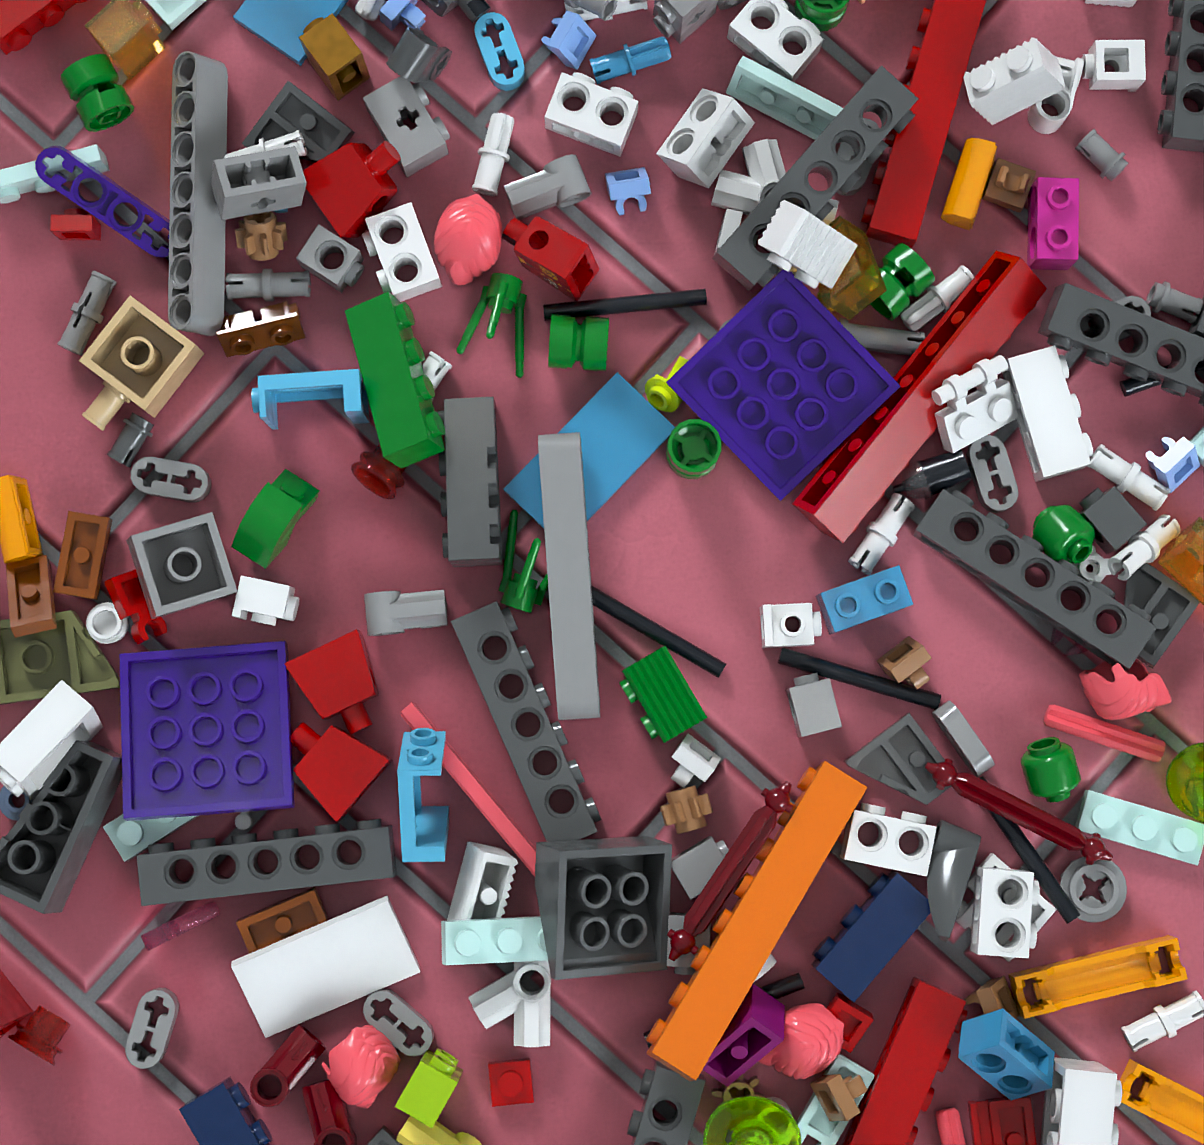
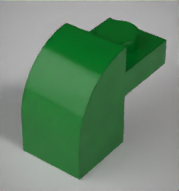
M285 469L272 484L268 482L256 496L238 527L231 547L266 569L287 545L295 524L316 501L320 490Z

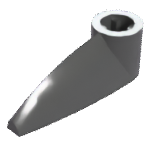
M941 819L936 826L927 875V893L937 935L942 941L946 942L951 936L980 846L981 836Z

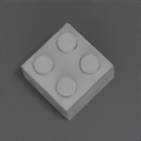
M213 512L135 534L126 540L151 619L227 597L238 592Z

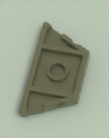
M75 611L55 612L56 629L16 638L10 628V619L0 620V705L43 699L61 680L78 694L120 688V677L95 640L90 636L87 628Z

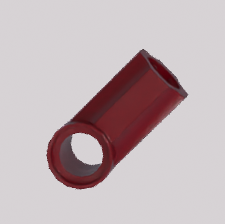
M299 1024L266 1064L254 1075L250 1084L252 1098L263 1107H273L280 1104L327 1047L312 1032ZM270 1074L280 1079L282 1091L279 1095L268 1096L263 1093L260 1087V1080L263 1076Z
M329 1079L302 1087L315 1139L314 1145H326L327 1136L334 1133L343 1137L346 1145H357V1137L354 1130L351 1129L345 1102L339 1097Z

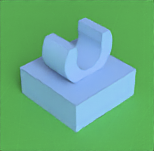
M388 0L379 10L380 21L391 31L400 21L406 27L413 29L418 27L420 29L426 22L424 20L426 15L415 6L418 0Z
M566 10L562 18H553L551 23L556 29L551 38L543 36L541 41L565 66L578 70L597 35L579 14Z
M645 167L605 173L607 191L610 200H614L619 215H624L623 204L628 198L638 200L640 212L646 210L647 202L644 195L651 194V189Z
M1164 436L1161 442L1167 452L1162 457H1158L1151 451H1148L1146 457L1149 466L1156 472L1158 482L1170 488V493H1172L1200 467L1194 444L1184 437L1175 443L1173 439Z

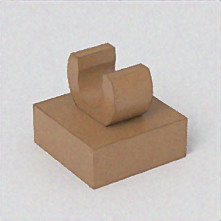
M997 158L982 199L1020 213L1025 205L1036 171Z
M910 636L877 660L884 673L898 683L905 679L908 684L912 683L915 689H919L930 680L921 666L932 658L925 647Z
M1005 976L990 979L964 999L966 1005L974 1002L981 1004L984 1014L1003 1008L1015 1019L1019 1016Z
M840 1074L822 1075L810 1083L829 1121H848L860 1113L854 1099L867 1091L860 1075L854 1078L850 1075L843 1079Z

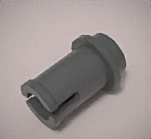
M133 412L129 419L124 418L123 422L126 425L111 450L107 453L109 457L129 468L147 436L152 438L153 433L150 431L154 424Z

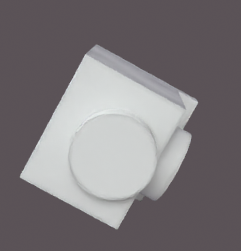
M1095 40L1088 50V54H1083L1082 56L1084 65L1081 76L1082 79H1089V90L1128 89V92H1136L1146 80L1145 40ZM1105 65H1111L1115 72H1105Z
M241 575L232 612L233 617L246 620L247 614L250 612L253 613L251 621L276 626L277 619L295 620L299 606V597L294 596L295 588Z
M812 603L767 604L760 607L762 648L814 645V636H821L822 634L820 611L812 612ZM788 617H795L799 620L800 628L797 632H789L786 629L785 621Z

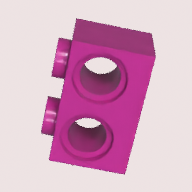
M1038 177L1028 193L1027 265L1030 269L1068 270L1078 260L1079 178Z

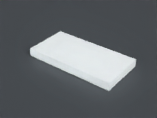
M384 896L233 960L231 963V968L265 1038L420 973L418 961L388 896Z

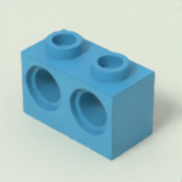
M899 565L827 590L816 596L829 635L913 605Z
M1003 1008L962 1022L958 1058L1009 1100H1015L1052 1088L1055 1052Z

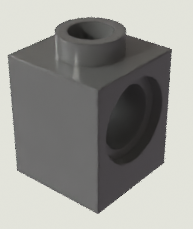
M1115 486L1104 492L1096 488L1079 503L1083 507V510L1079 513L1092 524L1095 531L1094 541L1106 554L1119 549L1147 525Z

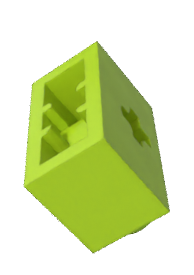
M438 1048L435 1053L427 1050L395 1107L433 1128L463 1072V1069L457 1067L459 1060Z

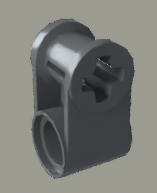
M407 27L386 64L395 73L413 83L428 80L434 81L446 67L452 51L447 47H439L433 40L424 35V32L418 27L414 29Z

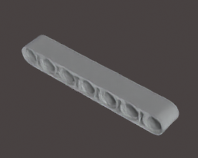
M184 51L176 58L172 71L168 320L170 325L176 330L213 336L221 329L224 320L226 220H221L211 187V177L214 160L223 159L227 154L228 73L225 64L221 61L191 51Z
M580 432L538 435L558 720L600 718Z

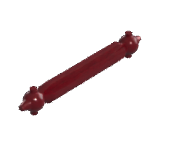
M947 758L944 762L938 764L926 763L925 769L932 775L934 782L937 784V789L944 790L945 787L951 785L960 796L1069 851H1081L1082 856L1086 859L1085 863L1088 865H1093L1095 861L1112 860L1113 855L1106 849L1104 842L1100 839V834L1093 833L1091 837L1086 838L1079 828L970 773H957L951 759Z
M786 781L778 788L771 790L765 788L762 791L761 795L765 797V806L754 812L685 915L683 929L677 931L670 929L667 933V936L671 938L670 960L675 961L682 955L689 954L690 952L695 955L698 952L699 948L695 946V937L706 931L775 828L777 813L784 811L790 813L794 808L790 804L789 797L792 784Z

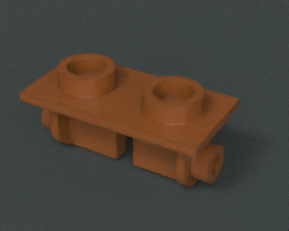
M283 301L282 303L260 308L262 320L255 322L252 310L224 316L222 327L216 334L226 357L247 355L256 350L276 345L283 346L306 338L299 320L300 312L297 303L289 304L288 301Z

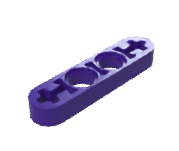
M50 146L38 155L35 161V170L46 184L147 253L155 257L169 256V246L162 244L159 248L155 247L152 244L154 240L153 235L146 230L143 231L141 237L133 233L142 225L146 214L153 218L148 223V226L157 232L161 231L162 228H166L169 231V219L61 146ZM60 155L64 159L62 162L63 168L70 173L74 172L75 166L83 170L74 179L71 189L63 185L69 179L61 172H57L52 176L47 172L49 165L44 161L46 156L53 159ZM93 178L101 184L103 194L99 200L88 201L80 195L79 185L82 180ZM127 202L136 208L138 218L134 224L123 225L116 220L114 209L118 204Z

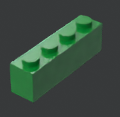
M386 292L345 310L383 457L402 469L445 451L441 437L445 434V427L441 417L433 408L431 398L435 397V391L430 379L424 374L421 362L425 360V355L419 341L413 335L411 326L415 324V319L409 305L406 302H400L391 293Z

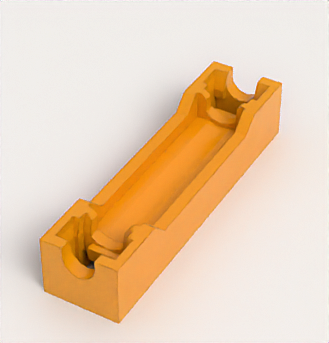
M1166 935L1010 973L1008 976L1019 1016L1026 1019L1131 991L1187 980L1185 967L1182 966L1178 956V950H1180L1178 939ZM1158 947H1164L1170 972H1159V970H1162L1158 953H1154L1159 951ZM1026 979L1036 980L1032 985L1036 999L1041 1001L1034 1002V1005H1030L1025 999L1023 987L1026 986L1024 982Z
M1129 1059L1120 1078L1122 1084L1121 1103L1204 1144V1096ZM1143 1073L1144 1076L1150 1078L1149 1082H1143L1137 1095L1141 1097L1139 1101L1134 1098L1130 1099L1132 1083L1137 1077L1140 1078Z

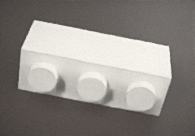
M1054 345L1008 358L1006 360L1008 369L1003 371L1002 374L1004 380L1009 381L1011 384L1019 417L1016 420L1035 482L1077 471L1090 465L1089 457L1093 456V447L1088 434L1082 433L1078 418L1081 417V408L1077 396L1074 393L1070 394L1066 379L1069 378V369L1065 357L1062 354L1058 355Z

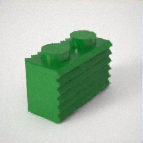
M666 646L661 647L622 670L626 679L620 681L619 684L631 704L637 700L641 704L646 715L641 717L640 720L652 740L659 736L662 742L665 743L707 718Z

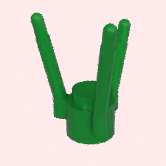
M504 273L491 274L489 286H483L480 300L456 349L458 354L464 353L487 305L492 310L486 332L488 339L494 337L500 314L512 313V308H515L516 376L518 378L524 375V307L527 295L521 293L523 285L521 279Z
M512 510L508 525L503 577L498 591L503 592L500 603L531 613L534 604L540 606L542 604L545 593L548 590V576L546 574L539 587L535 589L538 581L530 578L541 545V540L535 538L522 574L514 573L512 579L518 511Z

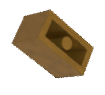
M333 13L325 19L319 17L305 27L303 30L304 34L299 39L308 61L337 101L370 78L361 50Z

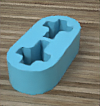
M486 13L475 24L474 31L477 46L493 85L504 91L514 90L524 81L525 67L523 58L508 20L499 13ZM494 25L496 30L503 29L499 32L501 46L495 48L490 36L483 37L487 34V26ZM504 55L510 67L517 66L513 70V77L506 79L503 73L496 74L501 71L499 57Z

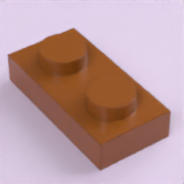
M68 511L54 593L98 600L113 519Z
M47 555L7 563L6 577L10 628L15 638L56 629L52 571Z
M313 887L238 919L236 924L250 954L328 921L329 918L316 888Z

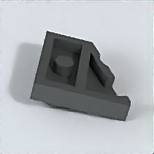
M287 81L242 144L245 147L259 144V139L261 138L268 141L300 130L306 144L304 147L307 148L308 156H301L299 159L317 162L346 145L355 132L293 83Z
M1144 563L1127 579L1123 605L1128 607L1129 604H1133L1143 609L1151 616L1149 622L1157 627L1137 659L1153 669L1202 599L1148 563Z
M910 713L905 714L844 761L847 766L925 805H928L951 787L950 785L945 787L944 790L937 789V784L934 782L932 775L925 769L927 762L938 764L944 762L945 759Z

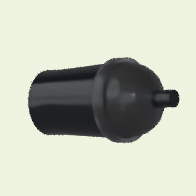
M959 450L955 453L947 452L921 461H912V465L908 466L902 474V483L893 486V490L895 493L906 491L912 498H925L928 500L943 489L946 490L972 479L963 452Z

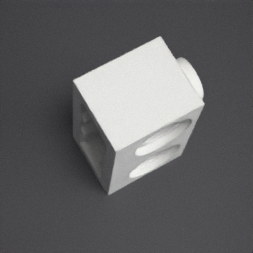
M750 0L729 25L727 39L758 64L795 82L820 52L823 38L820 36L819 29L811 21L805 18L799 20L789 12V7L784 0ZM762 16L767 18L772 26L768 29H758L752 24L751 20ZM790 41L797 42L802 46L803 52L798 55L789 54L784 50L783 44Z
M562 72L544 116L545 129L621 157L638 113V101L633 99V95L622 88L611 87L608 90L595 85V80L585 74L574 72L571 76ZM570 97H578L584 101L585 105L578 111H570L563 106V103ZM608 111H615L622 116L623 120L617 125L610 126L605 124L601 117Z
M702 88L656 154L679 178L709 188L755 122L734 98Z
M411 202L365 219L369 231L362 233L370 257L378 254L383 269L376 271L383 293L392 292L393 296L402 302L442 287ZM396 227L404 231L402 239L395 244H388L382 240L383 234L390 228ZM404 265H412L418 269L416 277L409 282H402L396 278L398 270Z
M861 803L860 811L854 810L846 823L840 858L927 877L937 827L926 825L927 816L902 811L901 819L885 816V807ZM872 822L878 828V838L872 845L864 846L858 839V830L864 823ZM912 830L919 838V846L913 853L904 854L899 847V839L904 832Z
M975 866L970 951L977 955L1029 959V948L1034 949L1037 941L1036 923H1031L1032 906L1038 905L1040 894L1039 882L1034 880L1033 872ZM1011 879L1016 885L1017 893L1013 900L1003 903L998 896V888L1003 881ZM1010 922L1014 928L1013 939L1005 945H999L995 937L996 929L1002 923Z

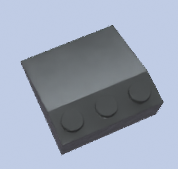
M649 836L536 842L535 889L552 979L561 980L667 970L672 844Z

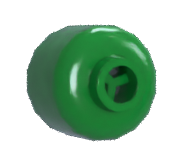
M1069 505L1050 506L1036 517L1033 524L1032 538L1044 547L1042 553L1056 562L1064 559L1071 564L1081 563L1089 557L1093 549L1092 544L1094 543L1095 531L1092 524L1076 509Z
M1056 737L1043 738L1030 743L1027 746L1028 751L1020 759L1029 792L1036 797L1046 798L1047 802H1059L1069 798L1071 795L1070 791L1077 787L1081 781L1072 747L1069 744L1060 742L1059 738Z

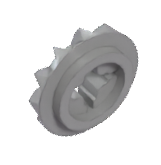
M1084 857L1071 861L1070 865L1061 874L1060 886L1081 914L1077 918L1087 922H1102L1118 913L1125 902L1127 894L1126 880L1120 868L1114 862L1106 860L1095 861L1093 865L1086 864ZM1082 875L1091 881L1102 880L1106 877L1098 887V892L1101 894L1099 897L1103 900L1102 903L1091 895L1079 899L1083 895L1082 892L1086 889Z

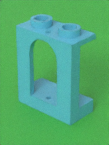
M359 369L257 376L258 388H252L251 391L253 412L259 413L260 419L272 430L278 429L277 403L344 398V412L353 424L370 423L369 401Z
M418 728L411 732L403 733L397 769L402 862H445L450 821L449 806H422L421 776H441L446 731Z

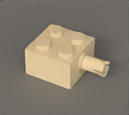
M130 295L79 360L104 380L102 384L105 386L89 408L83 412L82 416L104 431L106 425L126 401L129 404L132 401L155 418L205 353L196 344Z

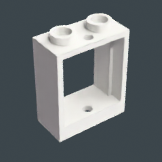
M61 680L0 743V783L17 798L24 792L29 798L34 800L43 789L45 780L75 741L89 742L103 728L94 707Z

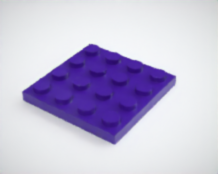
M783 269L666 382L703 421L710 423L718 431L721 440L780 501L901 387L800 280L796 279L790 270L787 272Z
M286 641L119 654L123 819L134 821L295 808L292 743L290 737L289 671L284 664L288 662V644Z

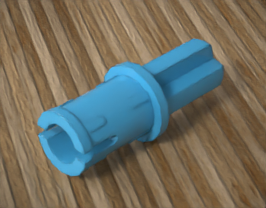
M661 36L628 47L627 43L623 44L624 49L594 59L591 58L589 61L596 83L600 84L603 81L628 73H632V76H635L637 70L667 61L671 58V50L667 39Z

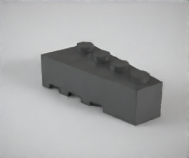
M494 397L444 399V410L437 411L445 427V451L439 453L440 476H446V492H441L440 494L442 517H447L448 533L442 534L443 557L448 558L453 567L503 565Z
M75 741L45 780L43 789L32 803H28L18 815L20 818L9 833L0 839V894L42 914L62 912L122 779L121 754L94 742Z

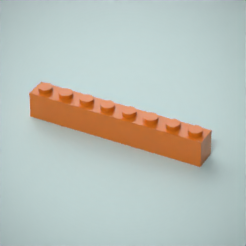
M823 761L815 769L809 766L797 784V788L802 790L795 804L790 802L794 808L790 813L784 811L779 814L776 821L777 824L781 825L774 839L767 838L755 856L760 863L754 873L751 875L746 872L733 894L739 897L731 911L724 908L714 923L712 930L717 935L709 948L704 944L701 946L690 967L695 969L688 984L681 981L669 999L668 1004L674 1008L666 1021L660 1018L657 1020L646 1038V1041L652 1044L646 1054L688 1081H696L868 788L826 761Z

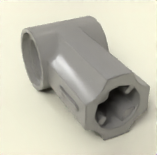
M573 154L551 161L544 166L543 171L504 185L508 201L518 220L556 205L559 208L577 204L591 195V190L579 160Z
M445 590L401 594V591H383L364 594L367 636L393 635L404 633L406 629L448 626Z

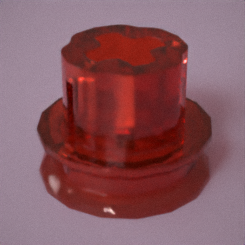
M379 443L373 452H362L359 458L360 461L353 463L351 470L358 481L368 490L382 498L394 499L396 497V489L403 488L405 482L402 474L407 467L401 469L385 459Z
M38 1005L25 1027L17 1023L16 1028L18 1030L14 1035H9L8 1038L54 1066L55 1055L63 1053V1050L58 1048L57 1045L71 1024Z

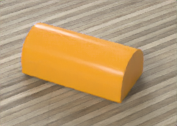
M980 138L966 139L942 211L941 218L945 222L969 231L970 228H973L997 150L995 142Z
M13 475L0 477V547L4 564L43 555L27 480Z

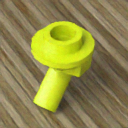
M679 356L667 378L656 374L646 382L645 393L648 402L655 409L673 412L680 406L683 400L666 382L689 361L688 359Z

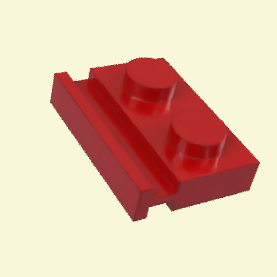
M1029 1095L1015 1100L1000 1097L976 1102L967 1101L973 1145H1037L1032 1103Z

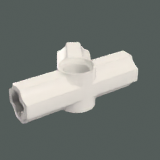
M777 139L756 141L742 148L749 176L722 169L714 191L712 206L740 211L745 215H749L786 174ZM830 199L828 202L834 208L824 218L823 222L832 228L839 201Z
M548 960L514 962V970L468 997L476 1015L486 1029L514 1013V1046H550L552 978ZM529 970L541 973L544 978L543 987L535 992L524 989L520 980L523 973Z

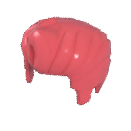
M479 194L460 198L450 203L443 211L435 231L434 251L437 256V262L441 267L445 268L449 279L455 285H466L473 281V277L481 276L483 272L488 271L492 265H495L500 253L503 240L501 218L493 206Z
M1137 659L1127 671H1124L1119 663L1112 666L1104 661L1091 670H1084L1079 673L1085 696L1096 714L1104 719L1114 720L1133 717L1145 711L1150 712L1155 707L1169 704L1172 701L1171 695L1160 675L1149 673L1144 664L1139 663Z
M820 1003L793 1006L785 1010L784 1040L759 1060V1062L766 1066H774V1070L779 1073L782 1072L788 1077H794L795 1080H804L818 1074L830 1066L840 1054L843 1044L844 1023Z
M365 1025L352 1029L341 1043L332 1048L328 1056L330 1069L324 1062L321 1063V1066L339 1097L347 1105L369 1108L374 1103L377 1094L387 1087L394 1074L397 1073L401 1059L392 1042L382 1032L372 1025Z

